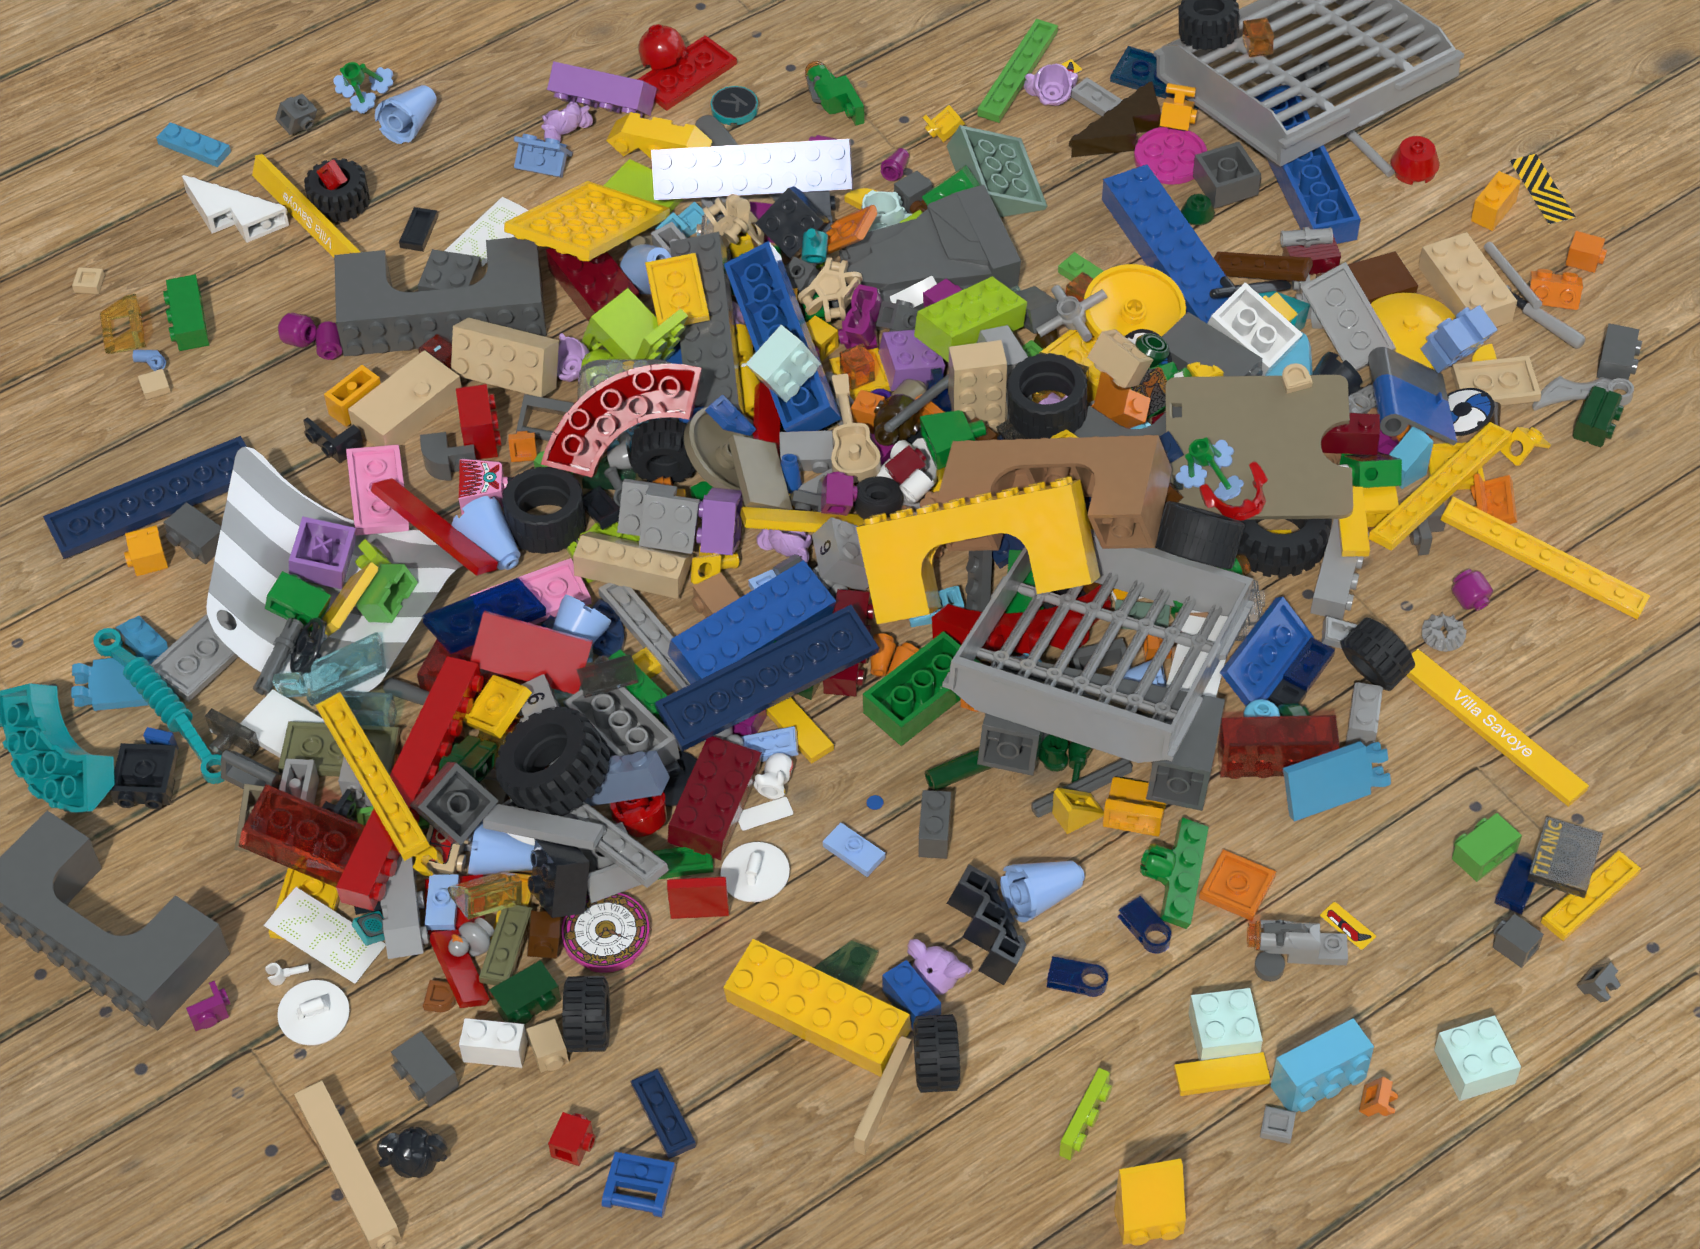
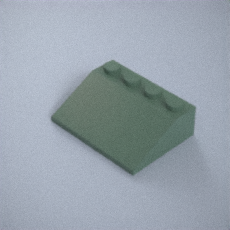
M962 125L958 127L946 146L954 169L957 171L967 165L978 183L985 185L1000 217L1041 211L1047 208L1021 138Z

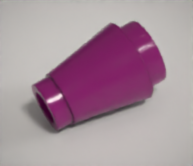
M899 148L881 163L882 176L888 181L900 179L904 173L909 153L905 149Z

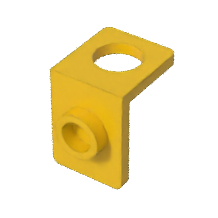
M1517 427L1512 433L1511 441L1500 451L1512 463L1520 466L1534 447L1549 449L1551 444L1543 438L1544 435L1536 428ZM1515 441H1520L1523 445V451L1519 456H1514L1511 452V446Z

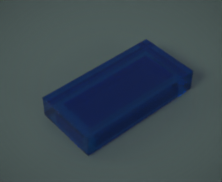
M1516 854L1494 903L1522 915L1541 874L1539 871L1533 873L1534 866L1537 865V869L1542 870L1544 865Z

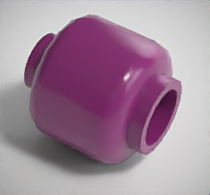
M294 312L287 313L278 324L279 338L287 345L299 348L307 347L316 337L317 329L314 321L309 316Z
M1469 569L1459 574L1453 580L1452 593L1465 610L1475 608L1476 611H1480L1490 604L1489 598L1493 593V588L1480 571L1473 572Z

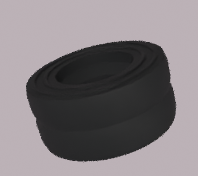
M881 476L869 477L860 481L857 484V498L854 502L856 513L863 519L886 513L887 518L890 517L891 513L902 509L903 493L899 487L900 485L890 478Z

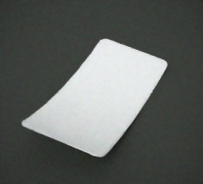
M930 276L890 296V300L892 303H896L897 299L911 302V308H914L923 303V292L936 285L933 276Z

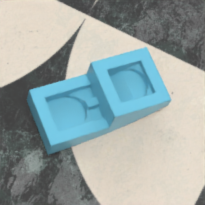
M694 201L678 216L674 212L670 214L655 229L657 230L673 222L680 232H683L686 238H688L711 221L705 215L703 209Z

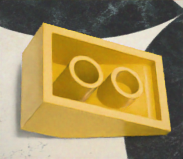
M1181 1159L1119 1169L1114 1213L1123 1245L1132 1244L1138 1246L1147 1243L1149 1240L1159 1238L1172 1240L1184 1234L1186 1213L1183 1163Z

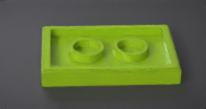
M631 159L603 185L670 208V213L683 200H654L652 169Z

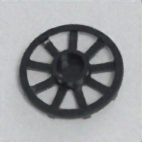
M321 618L310 620L304 626L294 644L295 649L291 654L290 669L298 677H301L304 673L309 674L315 659H320L321 657L319 651L323 641L328 636L325 634L327 622ZM313 624L312 634L310 635L308 628ZM297 652V654L300 655V657L295 661V655Z

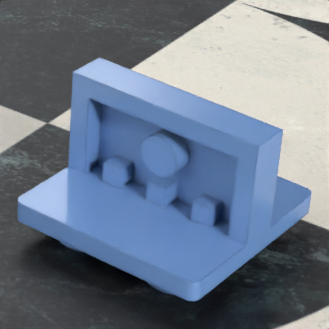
M523 134L522 137L514 136V142L518 143L514 164L515 169L559 178L563 177L566 157H572L573 153L566 149L567 145L551 138H546L544 142L537 139L536 136Z

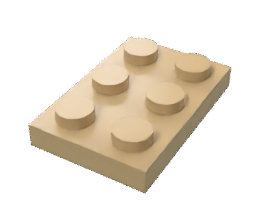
M1529 356L1452 364L1451 371L1457 390L1463 388L1481 389L1487 392L1495 402L1500 403L1501 406L1537 402L1541 399V391Z

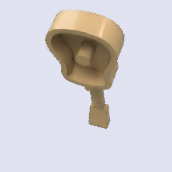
M848 374L833 375L832 384L835 396L839 400L843 425L835 427L832 433L834 447L831 456L832 472H843L847 476H854L853 483H859L866 478L875 477L879 474L881 468L880 452L870 439L869 427L864 423H853L849 403Z

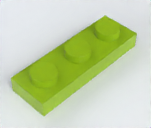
M1098 1068L1060 1142L1059 1156L1071 1161L1075 1151L1081 1152L1087 1139V1135L1084 1134L1087 1127L1095 1125L1100 1110H1097L1101 1101L1104 1103L1107 1101L1111 1093L1112 1086L1109 1085L1110 1072Z

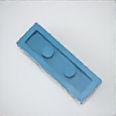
M171 122L156 137L159 145L218 167L231 153L230 145Z

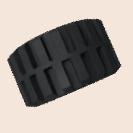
M1236 0L1181 1L1178 8L1179 35L1184 44L1195 49L1215 50L1217 48H1224L1227 44H1232L1234 39H1237L1239 33V4Z
M333 158L347 178V181L335 190H329L316 171L330 161H321L322 164L314 165L313 170H309L307 177L304 179L307 199L332 223H338V221L347 222L350 218H357V214H362L365 211L364 208L368 207V200H370L366 176L362 167L356 165L354 161L348 162L344 158L341 160Z
M660 418L659 420L652 419L649 420V423L640 424V428H636L634 434H632L630 463L633 472L637 473L641 479H647V482H652L662 476L664 478L671 477L673 484L674 482H683L684 478H690L696 469L692 465L684 445L686 424L683 422L679 423L674 419L665 420V418Z
M1364 618L1340 642L1343 653L1351 665L1373 685L1383 687V690L1391 691L1415 667V661L1411 652L1400 638L1385 625L1371 618Z
M568 976L564 983L562 1007L563 1037L568 1052H605L608 1047L610 1037L609 985L605 976Z
M953 1014L916 1016L913 1022L916 1083L920 1093L957 1091L960 1086V1055L955 1017Z

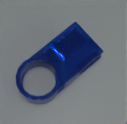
M1141 896L1118 910L1120 913L1118 918L1148 952L1158 954L1165 952L1169 948L1172 936L1169 926L1162 921ZM1152 931H1159L1167 937V940L1163 943L1155 944L1150 942L1146 935Z
M1052 956L1046 988L1087 995L1089 997L1100 996L1106 991L1108 973L1102 966ZM1088 974H1096L1103 978L1104 983L1097 987H1090L1082 979Z

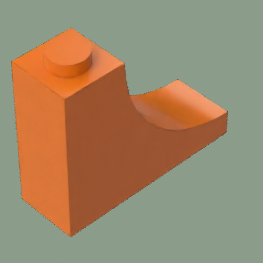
M1101 372L1093 408L1120 426L1130 429L1146 423L1151 398L1133 391L1131 387L1122 388L1118 386L1110 375Z

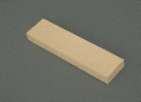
M901 1036L894 1048L854 1135V1149L857 1153L865 1155L911 1056V1039Z

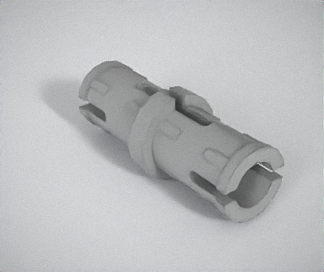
M1303 227V230H1282L1280 232L1281 247L1295 245L1310 247L1312 244H1332L1333 230L1331 227L1324 229Z

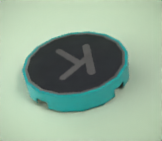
M725 87L717 91L710 102L712 115L719 122L726 125H731V123H737V125L745 124L751 121L758 112L757 96L753 91L745 87Z

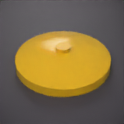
M1119 265L1103 271L1093 279L1084 296V299L1101 289L1107 295L1106 299L1085 311V323L1097 339L1101 332L1113 329L1123 336L1134 330L1148 329L1162 337L1186 314L1185 299L1178 285L1163 272L1144 265Z
M1395 293L1373 301L1371 306L1395 345V352L1435 370L1420 348L1428 342L1426 337L1437 330V326L1448 318L1451 320L1456 319L1451 310L1431 297L1416 293Z

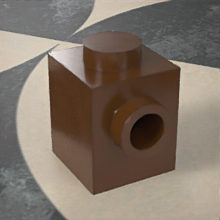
M531 911L527 956L556 959L560 938V917L551 918L547 912Z

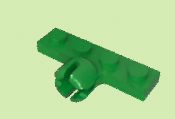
M1182 817L1178 822L1173 849L1171 850L1153 843L1149 845V849L1145 850L1141 859V863L1145 867L1140 865V873L1145 877L1161 882L1165 886L1160 920L1187 929L1192 921L1208 826Z

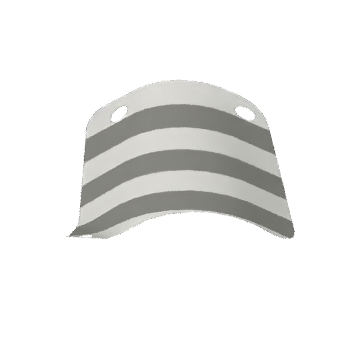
M242 447L235 456L206 608L210 624L222 642L242 660L261 672L273 651L275 639L280 636L287 622L286 619L265 609L266 597L281 572L284 571L289 574V558L302 516L354 528L355 526L354 520L345 518L320 506L298 491L255 449ZM420 530L355 535V548L343 587L351 576L361 570L355 561L364 554L358 547L364 539L380 549L392 564H405L418 581V584L409 598L403 599L401 602L403 607L392 623L368 622L358 608L354 606L341 627L323 641L319 651L321 657L320 659H315L309 674L304 673L301 677L294 675L290 669L291 654H289L276 681L298 690L317 694H337L338 692H341V694H363L374 689L387 674L446 580L455 570L463 565ZM306 582L314 587L317 586L324 589L331 595L329 608L342 590ZM225 610L233 615L237 624L234 630H227L220 625L217 620L218 611ZM297 652L295 655V661L300 657V655H298ZM352 669L360 671V676L355 681L347 684L341 682L342 675Z

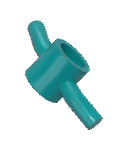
M813 228L804 232L801 260L808 263L825 262L827 259L828 234L816 231Z

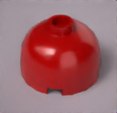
M660 24L651 26L642 35L638 45L639 56L643 66L646 67V64L650 65L651 69L670 67L677 63L676 58L682 55L683 59L687 53L680 33L672 27Z

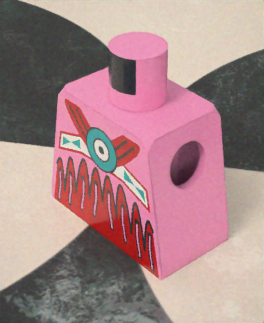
M460 459L459 503L461 514L465 513L462 510L464 506L483 496H488L490 499L495 497L502 508L503 490L514 476L504 477L503 467L500 462Z

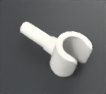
M270 963L265 967V970L270 975L275 974L274 976L267 977L271 984L279 986L285 981L286 977L308 972L309 967L306 964L282 969L277 963Z

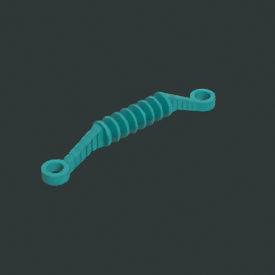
M104 628L98 631L93 638L97 653L105 657L110 656L124 666V677L130 680V684L133 687H136V691L148 702L151 709H154L157 716L161 717L162 722L167 724L171 732H180L200 759L201 773L204 780L211 784L224 782L225 780L221 778V771L218 773L208 772L211 766H221L222 755L211 754L191 724L192 712L186 709L185 704L180 701V698L173 694L174 691L167 687V683L149 665L145 657H136L122 647V638L117 630ZM106 639L115 640L112 645H101V643Z

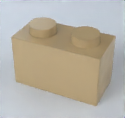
M1115 329L1101 332L1087 357L1094 363L1096 369L1110 375L1114 383L1122 388L1138 386L1153 362L1152 358L1142 353L1136 345Z

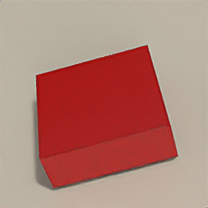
M334 159L316 171L329 190H335L347 181V178Z

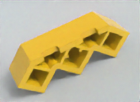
M633 112L626 114L615 122L606 140L622 156L639 148L651 160V150L710 147L712 140L695 125L685 124L684 127L673 125V121L653 117L652 120L640 117V114Z

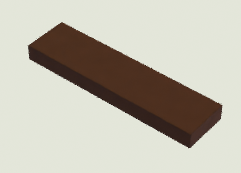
M1217 251L1214 260L1224 274L1233 277L1305 282L1313 265L1312 258L1219 251Z

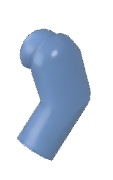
M133 350L134 362H146L154 371L165 368L166 360L158 350Z

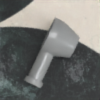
M623 432L618 437L619 445L607 452L610 467L615 466L616 469L622 470L632 468L630 463L631 436L629 433Z

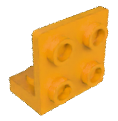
M1113 777L1108 799L1106 798L1103 827L1159 837L1166 803L1146 799L1149 783Z

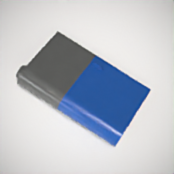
M1377 347L1369 353L1368 363L1377 414H1380L1381 431L1388 436H1397L1405 431L1408 425H1411L1449 444L1455 445L1457 439L1443 374H1438L1437 371L1389 348Z

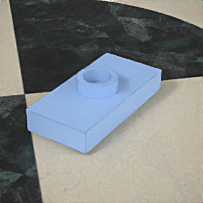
M795 726L740 736L743 739L744 747L762 752L761 762L766 761L768 757L775 753H783L789 757L799 755Z
M840 823L823 840L824 848L866 877L885 859V852L843 823Z
M459 874L429 876L425 916L427 930H455L460 883Z

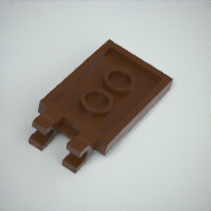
M1396 251L1348 264L1370 304L1390 294L1417 293L1418 284ZM1325 273L1317 274V275H1316V278L1319 277V276H1321V275H1323V274H1325Z

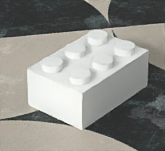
M1244 283L1210 317L1207 323L1262 357V376H1266L1297 345L1303 335L1247 283Z

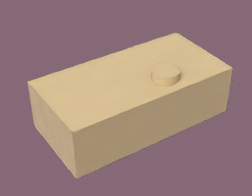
M424 350L348 409L351 425L354 424L359 428L362 437L375 447L401 446L457 402L456 388H462L460 376Z

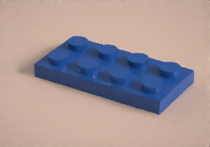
M1284 597L1275 598L1219 673L1245 706L1254 700H1268L1269 696L1314 637Z

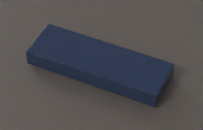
M656 1069L631 1080V1087L668 1160L695 1148L696 1142L659 1070Z

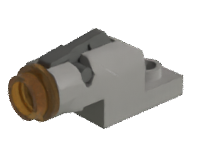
M1260 920L1255 921V924H1248L1247 947H1253L1255 951L1287 954V963L1347 966V934L1320 933V923Z

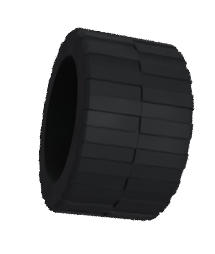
M1055 353L1036 354L1016 364L1007 379L1008 415L1011 424L1023 436L1033 439H1050L1064 430L1074 434L1083 425L1088 411L1087 378L1081 366H1078L1074 360L1068 359L1063 355H1056ZM1044 390L1058 391L1068 396L1066 399L1054 404H1039L1027 399L1030 395Z
M535 467L534 469H528L517 474L507 483L502 494L504 516L519 548L531 553H555L568 548L584 532L586 517L582 488L579 481L571 473L553 467ZM542 505L562 507L560 510L548 515L526 513Z
M1168 501L1165 503L1155 548L1198 563L1231 569L1235 562L1245 524L1201 508Z

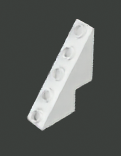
M182 176L187 195L212 234L235 225L245 242L248 243L289 226L288 211L281 204H275L259 197L246 195L217 184L198 180L194 177Z

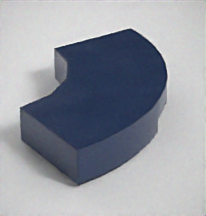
M598 599L591 609L594 608L608 617L611 623L609 628L594 643L593 653L607 659L618 650H624L625 634L620 617L608 603Z

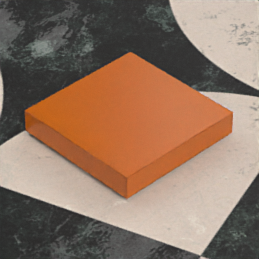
M1223 849L1199 894V899L1253 921L1276 877V871Z

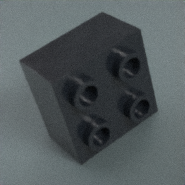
M795 186L788 187L755 224L792 259L802 253L804 232L811 228L822 232L831 221Z
M535 839L534 850L531 851L530 856L532 864V876L528 879L530 893L536 897L541 907H544L551 918L584 914L590 861L578 847Z

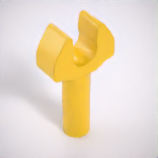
M432 845L414 856L416 860L413 868L424 876L433 875V872L427 868L429 860L434 859L439 864H443L441 852Z

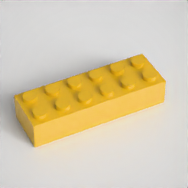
M752 939L723 987L727 1002L879 1077H882L901 1036L906 1038L912 1029L910 1014L755 939Z

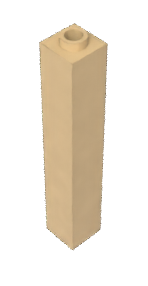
M323 1081L295 1093L298 1107L370 1249L393 1248L397 1242L401 1241L398 1227Z

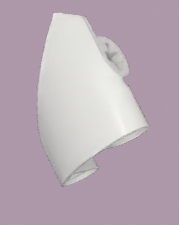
M923 438L917 439L912 445L906 440L898 441L890 453L892 459L910 445L913 450L918 448L927 458V461L924 462L927 470L923 473L921 470L916 469L899 486L903 493L902 501L909 504L917 503L937 481V469ZM888 459L881 466L880 472L877 476L887 477L893 480V478L885 470V464L889 462L891 459Z

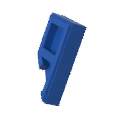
M723 394L705 410L723 430L747 436L752 435L756 430Z

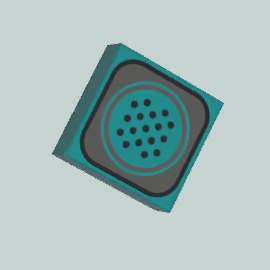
M379 911L353 919L352 927L365 946L385 940L382 921L384 917Z

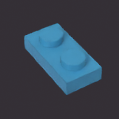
M140 616L129 619L115 627L122 641L139 657H145L149 660L168 649L167 641Z

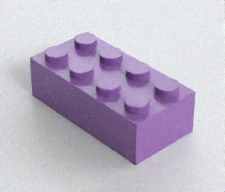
M554 61L547 90L553 92L554 97L561 99V101L568 103L576 101L584 106L588 105L596 109L599 105L600 108L614 113H620L621 109V112L626 114L630 112L638 113L641 118L643 115L651 116L657 89L645 81Z

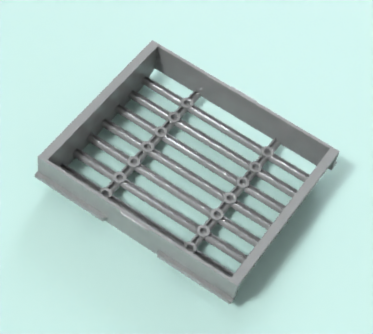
M1257 0L1239 9V33L1237 39H1234L1232 44H1227L1226 47L1215 50H1202L1200 48H1192V46L1184 44V41L1178 38L1155 50L1154 56L1157 57L1158 79L1165 84L1171 83L1195 87V97L1185 96L1187 100L1195 102L1197 107L1281 167L1459 76L1460 59L1464 58V53L1455 49L1439 26L1399 0ZM1334 2L1341 6L1333 11L1326 8V6ZM1350 12L1357 16L1348 22L1341 18ZM1311 13L1321 16L1256 49L1248 46V44ZM1365 23L1373 27L1365 32L1357 28ZM1326 24L1337 26L1271 60L1263 56ZM1381 34H1384L1387 37H1389V39L1381 43L1377 42L1373 38ZM1341 35L1353 37L1287 71L1279 67ZM1398 44L1405 48V50L1397 54L1389 50ZM1357 46H1367L1369 48L1303 82L1294 78ZM1232 52H1241L1243 54L1215 69L1207 65ZM1416 55L1424 62L1413 67L1406 59ZM1374 56L1385 58V60L1319 93L1311 89ZM1249 62L1259 65L1230 80L1223 76ZM1391 67H1398L1404 71L1335 107L1327 100ZM1263 74L1274 75V77L1246 91L1238 87ZM1280 84L1291 87L1263 102L1254 98ZM1295 96L1307 98L1277 114L1271 110V108ZM1311 107H1320L1325 111L1287 131L1282 125V122Z
M1091 529L1100 578L1095 582L1102 584L1092 602L1084 603L1076 600L1083 586L1069 588L1066 594L1058 595L1052 592L1037 594L1036 587L1023 584V581L1032 569L1028 551L1024 547L1007 575L999 582L991 595L990 602L952 659L950 672H948L944 679L942 687L951 689L977 711L1136 763L1162 760L1173 761L1203 703L1201 696L1220 660L1226 659L1253 608L1254 602L1249 600L1253 578L1178 557L1156 548L1102 549L1094 529ZM1113 588L1128 592L1118 610L1112 612L1102 608ZM1018 591L1022 595L1031 597L1032 600L1001 650L993 652L982 648L1016 592ZM1139 596L1154 600L1144 619L1138 620L1128 617ZM1173 600L1183 603L1171 627L1163 628L1154 625L1165 604L1174 607ZM1043 601L1057 605V610L1027 659L1021 661L1010 657ZM1072 610L1085 614L1054 667L1046 669L1036 666L1068 611ZM1192 610L1209 612L1197 635L1192 637L1180 633ZM1219 616H1228L1215 643L1208 642L1207 639ZM1098 618L1110 622L1109 627L1081 675L1074 678L1063 674L1094 619ZM1121 626L1136 630L1135 636L1107 685L1099 686L1089 683ZM1147 635L1163 639L1135 692L1130 695L1117 692V688ZM1177 643L1190 647L1161 702L1155 704L1143 700L1173 644ZM1200 652L1209 653L1178 711L1171 709ZM977 656L981 660L990 662L992 664L991 666H987L975 662L973 660ZM1006 667L1018 671V674L1015 675L1001 669ZM1031 675L1045 680V682L1040 683L1028 679V677ZM1056 684L1071 688L1072 690L1071 692H1068L1062 689L1055 688ZM1082 694L1099 697L1098 701L1083 697ZM1111 701L1124 705L1126 708L1124 710L1108 704ZM1137 710L1152 714V719L1136 714ZM1164 719H1167V720H1170V721H1173V722H1172V724L1170 725V724L1164 723L1163 721H1164Z

